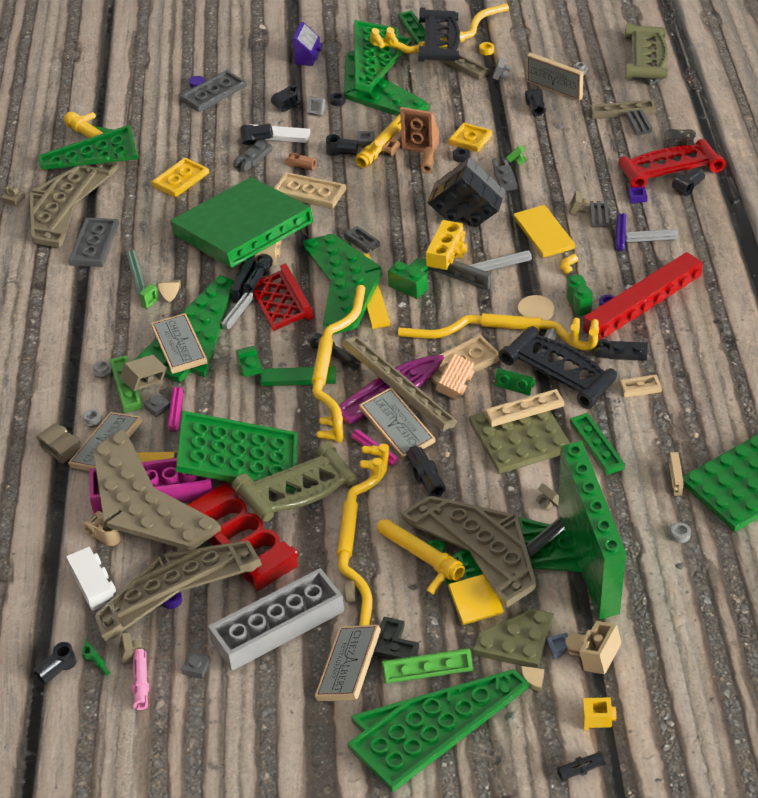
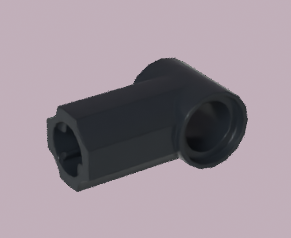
M542 89L525 91L526 104L530 106L532 114L536 115V117L542 116L546 112Z
M270 123L257 126L243 125L240 127L242 144L244 145L254 144L258 140L273 138V129Z
M330 134L326 137V153L328 155L336 156L340 153L357 155L358 140L341 139L336 134Z
M697 167L684 176L677 175L672 182V188L688 196L692 193L694 187L705 179V174L701 168Z
M68 642L56 644L53 648V653L33 669L34 674L43 684H47L61 671L70 670L76 665L77 659L71 644Z

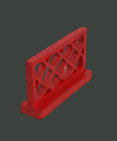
M286 263L280 265L281 271L260 279L253 291L273 331L304 317L308 321L314 318L310 304ZM281 278L279 283H272L274 280ZM260 286H265L262 291L256 290ZM270 287L276 288L274 292H268V289ZM280 289H285V294L279 293ZM264 296L270 297L269 301H263L262 299ZM275 298H281L279 303L273 302ZM286 300H293L291 305L284 304ZM270 307H276L274 312L268 310ZM281 308L288 309L285 314L279 313ZM292 310L300 312L295 315H290ZM276 318H282L280 322L273 323Z

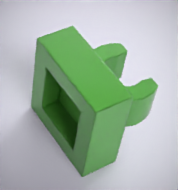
M520 145L506 158L510 163L516 160L521 165L527 160L522 154L526 149Z

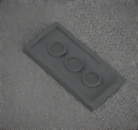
M226 70L179 95V98L183 103L201 112L245 88L247 82Z
M85 218L68 260L69 266L103 267L119 225L118 219Z

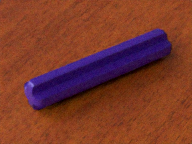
M618 213L615 249L623 251L625 249L626 214Z

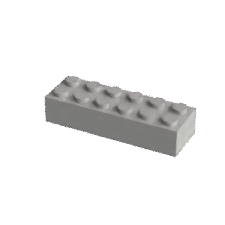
M319 568L209 625L211 643L231 671L343 613V595L323 570Z

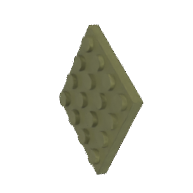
M551 411L491 427L484 412L469 416L472 428L499 474L560 456L561 446L570 444Z

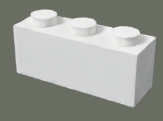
M87 547L66 556L70 571L91 612L105 606L114 597L116 589L112 581L108 582L107 579L109 577L105 567H100L101 561L98 554H93L91 548Z

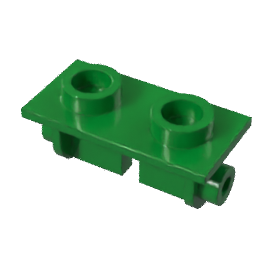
M497 368L494 386L531 395V389L535 386L536 380L527 375Z

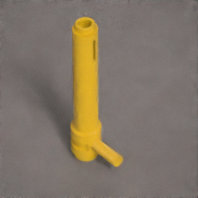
M68 112L64 116V122L69 128L83 134L87 138L103 134V132L87 122L96 117L94 112L82 117L75 112Z
M400 114L370 145L365 146L358 153L355 161L359 167H369L378 157L383 146L397 132L401 131Z
M382 519L378 522L377 529L380 534L431 565L438 572L436 578L427 588L430 594L434 595L445 578L451 581H458L463 577L465 567L459 560L453 559L447 553L438 551L389 519Z

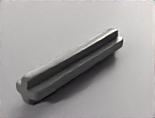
M561 517L556 519L526 545L529 556L536 554L565 529Z

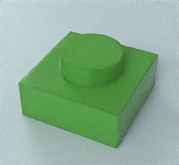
M153 284L148 285L139 293L141 306L145 309H148L159 300L157 287Z

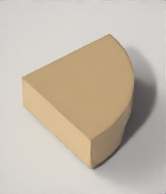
M522 666V677L529 682L530 688L541 692L544 669Z

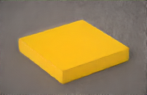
M463 122L450 137L449 145L478 152L492 136V130Z
M484 575L448 585L462 626L503 614L502 605Z

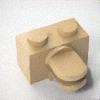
M596 621L593 628L588 630L585 635L572 633L565 641L568 654L581 657L584 671L604 675L621 645L617 624Z

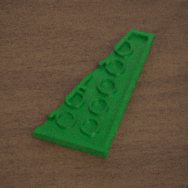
M129 124L40 154L38 158L41 169L47 170L137 160L139 156L132 128Z

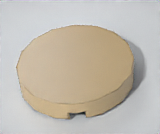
M540 295L527 296L519 302L518 314L519 316L539 317L541 320H550L554 314V305L547 297Z

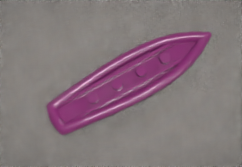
M434 355L418 358L399 365L395 369L419 388L435 374L444 356ZM378 377L339 405L343 421L347 424H352L365 418L366 416L360 410L359 405L391 387Z

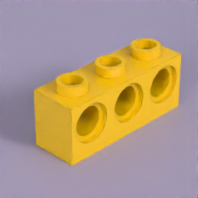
M442 220L426 251V266L447 270L449 264L454 261L455 252L459 251L460 242L464 241L465 231H463V223Z

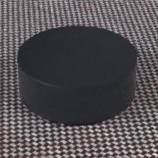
M336 92L330 95V103L333 106L345 104L346 99L343 93Z
M457 148L453 151V160L456 162H465L469 158V151L465 148Z

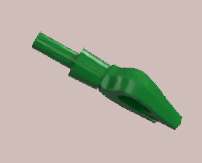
M85 639L82 652L83 658L86 661H93L96 667L108 676L110 671L105 666V661Z

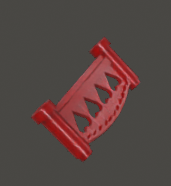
M699 139L695 145L658 149L633 159L622 156L618 160V165L629 179L630 186L636 188L645 187L648 178L706 165L713 173H718L724 169L726 162L722 156L716 154L706 140ZM696 153L697 155L695 158H692L685 154ZM676 156L681 157L680 161L670 159L671 157L674 158ZM666 160L664 165L653 161ZM649 163L650 166L649 168L639 166V164Z

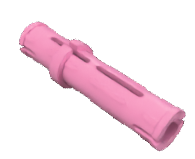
M136 649L132 654L133 684L131 690L134 694L133 706L137 710H144L148 707L147 693L149 692L146 664L147 653L143 649Z

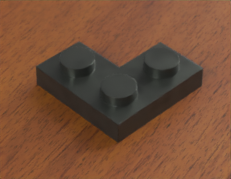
M383 617L380 625L381 631L372 656L388 660L416 656L419 650V643L401 639L405 621Z

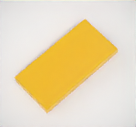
M545 205L514 213V220L543 258L575 249L573 240Z

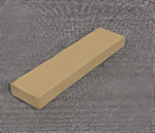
M554 389L484 409V413L491 427L564 407V400L558 390Z

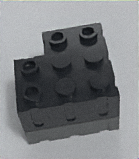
M469 157L465 162L459 164L434 183L427 203L446 221L456 222V220L464 217L471 225L477 227L499 212L506 190L500 187L490 175H487Z

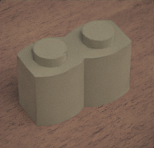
M56 423L36 436L39 446L60 463L68 461L80 449V439L75 434L68 433L64 426H59Z

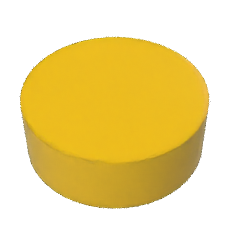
M490 42L481 43L479 45V53L482 55L493 54L494 45Z

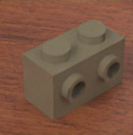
M154 355L124 363L120 378L133 391L161 383L167 368Z

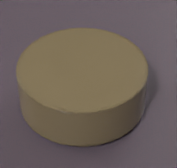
M345 581L344 594L348 603L356 602L354 581Z

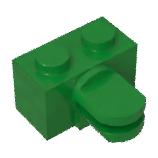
M416 258L410 265L397 261L388 269L389 287L418 299L428 290L427 272L429 267L426 266V259Z

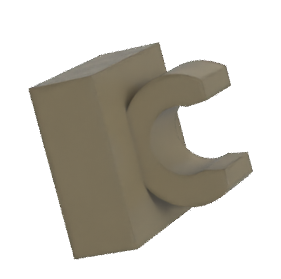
M10 185L5 187V194L1 196L3 203L17 206L25 198L24 191L18 190L17 187L11 188Z
M577 190L570 202L569 214L576 215L578 210L585 213L586 207L582 205L589 206V200L582 198V192Z
M542 483L538 490L543 494L539 495L536 501L541 505L544 500H547L543 506L546 510L552 508L553 502L559 506V495Z
M131 633L121 634L118 645L121 664H130L133 651L143 648L141 640L132 641Z

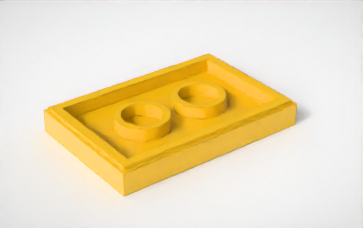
M183 158L151 181V185L176 198L209 174V169L187 158Z

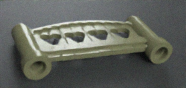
M626 23L625 38L631 39L632 37V63H626L625 79H632V77L667 78L668 69H665L668 59V48L664 39L666 35L665 28L633 25V23ZM654 38V42H650L646 39ZM655 46V50H650L646 47ZM655 54V58H650L647 55ZM654 62L656 67L647 65V63Z
M325 442L316 450L317 458L253 482L248 474H242L233 481L232 488L237 494L243 496L261 520L267 522L273 518V512L291 510L311 504L329 495L343 484L349 488L355 486L358 480L353 471L336 453L335 446L331 442ZM319 471L333 476L334 479L322 482L319 479ZM303 477L316 482L318 485L304 488ZM286 484L300 489L301 492L288 495L286 493ZM269 491L282 495L284 498L271 502L269 500Z

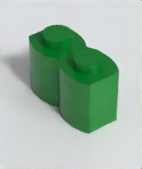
M581 275L567 277L566 298L573 305L574 312L578 316L589 314L592 312L593 300L591 289L586 286V281Z

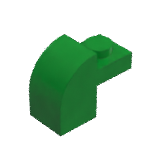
M255 346L236 350L237 364L242 376L249 377L263 373Z

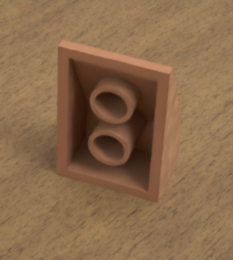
M401 107L402 149L424 153L426 147H433L435 152L439 144V130L433 112Z

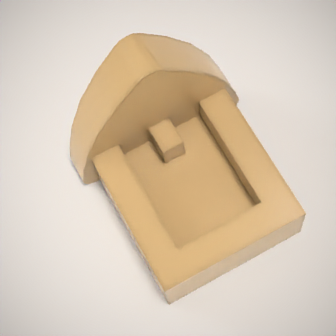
M180 280L162 281L158 284L162 296L168 302L173 301L179 288H181Z

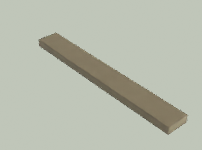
M355 336L343 339L341 345L439 429L444 431L456 427L457 420L360 338Z

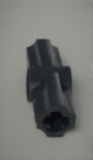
M417 445L410 447L406 452V458L413 468L417 482H422L430 496L440 497L446 491V486L438 475L435 462L428 459L421 447Z

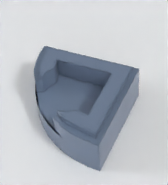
M567 633L546 638V644L554 660L561 657L567 650L565 642L568 637Z

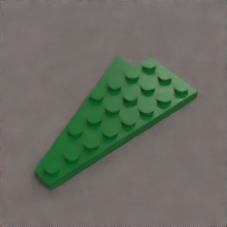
M354 20V89L370 92L403 55L404 52L386 46L380 48L370 43V35L373 28H377L381 38H385L387 28L390 26ZM391 27L394 29L398 42L407 46L412 44L413 38L399 36V29Z
M219 275L181 313H186L205 353L207 364L172 374L157 339L147 346L134 360L154 355L167 368L164 377L181 383L190 372L205 378L220 335L221 322L226 316L232 297L230 295V287L234 284V280Z
M512 669L355 714L351 717L352 723L362 733L347 743L348 749L383 784L394 792L529 688V682Z

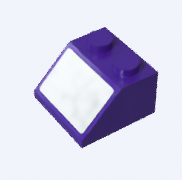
M300 22L293 37L295 64L313 66L315 60L318 59L319 52L322 51V43H320L319 36L304 22Z

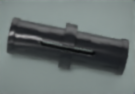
M598 751L583 758L579 756L575 758V761L557 767V773L563 782L579 774L584 776L587 774V771L606 765V761L602 752Z

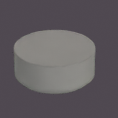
M675 523L670 527V538L674 542L685 543L690 539L691 529L685 523Z

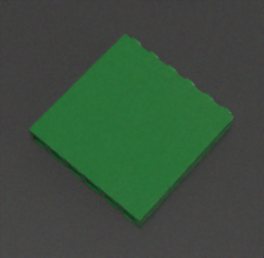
M252 177L170 220L175 236L230 268L314 222L310 206Z
M582 440L562 445L560 451L558 512L599 620L619 615L626 550Z

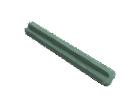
M131 250L127 251L126 255L136 291L140 298L139 293L146 287L136 252Z

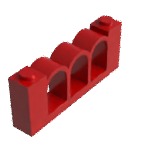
M226 482L188 504V506L213 518L215 521L230 513L239 514L220 526L221 531L208 539L213 546L231 543L228 539L244 530L252 529L256 531L238 542L249 541L254 550L262 546L272 547L258 556L262 564L251 572L240 573L257 592L298 567V553L293 546L290 547L285 541L280 543V538L274 531L264 529L263 521L258 515L247 512L244 500L240 499L235 490Z

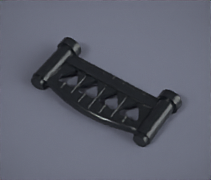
M420 7L419 23H425V46H419L418 62H424V60H459V51H456L460 43V29L456 22L458 21V12L426 10V8ZM448 22V26H444L439 23ZM447 30V33H442L440 31ZM447 37V41L440 40V38ZM448 45L447 49L440 48L439 46Z
M534 326L528 327L509 346H504L498 353L500 360L508 366L513 365L519 359L579 392L577 401L585 409H591L597 403V398L617 377V372L614 369L602 370L595 362L576 349L559 341L539 336V331ZM538 344L542 348H546L547 351L534 354L533 346ZM550 353H555L563 358L553 362L548 361ZM570 361L573 365L579 367L565 371L564 363ZM587 370L588 373H592L595 376L580 379V371Z

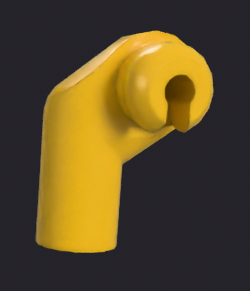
M572 254L561 261L560 269L563 270L564 274L571 272L572 267L570 265L578 262L576 254Z

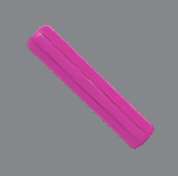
M174 387L172 390L167 425L170 432H176L179 428L183 389L181 387Z
M358 429L354 430V433L351 435L362 446H380V444ZM389 451L388 464L394 466L398 461V457Z

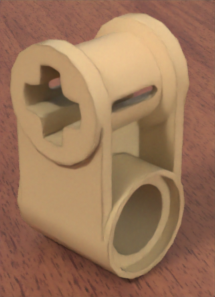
M97 511L91 520L82 524L83 530L90 537L99 540L106 546H115L121 541L119 530L108 528L107 524L105 525L103 513Z

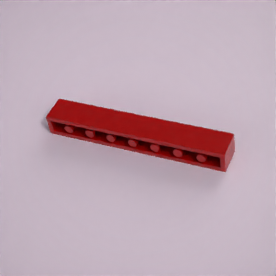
M688 252L682 254L585 315L583 318V331L589 334L591 321L597 319L599 321L598 339L608 337L637 316L647 312L676 291L698 279L702 274L703 262Z

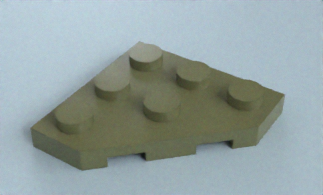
M531 609L480 632L473 650L474 655L515 665L538 668L546 645V638H548L553 623L554 613Z

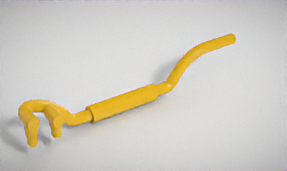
M501 4L478 12L471 21L469 31H460V43L476 34L477 26L481 19L508 11V4ZM391 27L387 28L385 38H381L377 28H373L370 35V43L372 45L379 46L380 48L384 46L395 48L406 54L418 53L419 46H425V41L419 42L415 46H407L398 42L394 29ZM447 37L440 38V40L447 41Z
M358 285L356 288L354 305L351 312L343 319L325 328L323 336L319 341L312 376V392L314 397L324 403L330 411L329 417L319 418V424L329 425L333 428V430L317 431V438L334 440L336 443L343 441V416L339 405L322 391V387L326 383L333 346L332 334L349 326L360 315L365 294V287L363 285Z
M482 313V315H465L453 324L441 329L426 330L400 327L398 329V337L437 339L449 336L467 324H480L481 327L526 330L531 326L536 327L538 331L554 328L557 335L570 346L582 351H589L597 345L599 321L597 319L591 321L587 342L579 340V318L573 319L570 334L561 324L555 321L541 320L539 317Z
M387 444L362 446L363 454L378 456V458L370 461H360V467L372 470L367 480L349 489L346 501L343 503L336 554L339 557V571L350 581H354L362 597L359 626L370 625L372 594L365 580L348 566L349 559L352 557L358 511L356 499L357 495L373 488L384 477L388 467L389 446Z

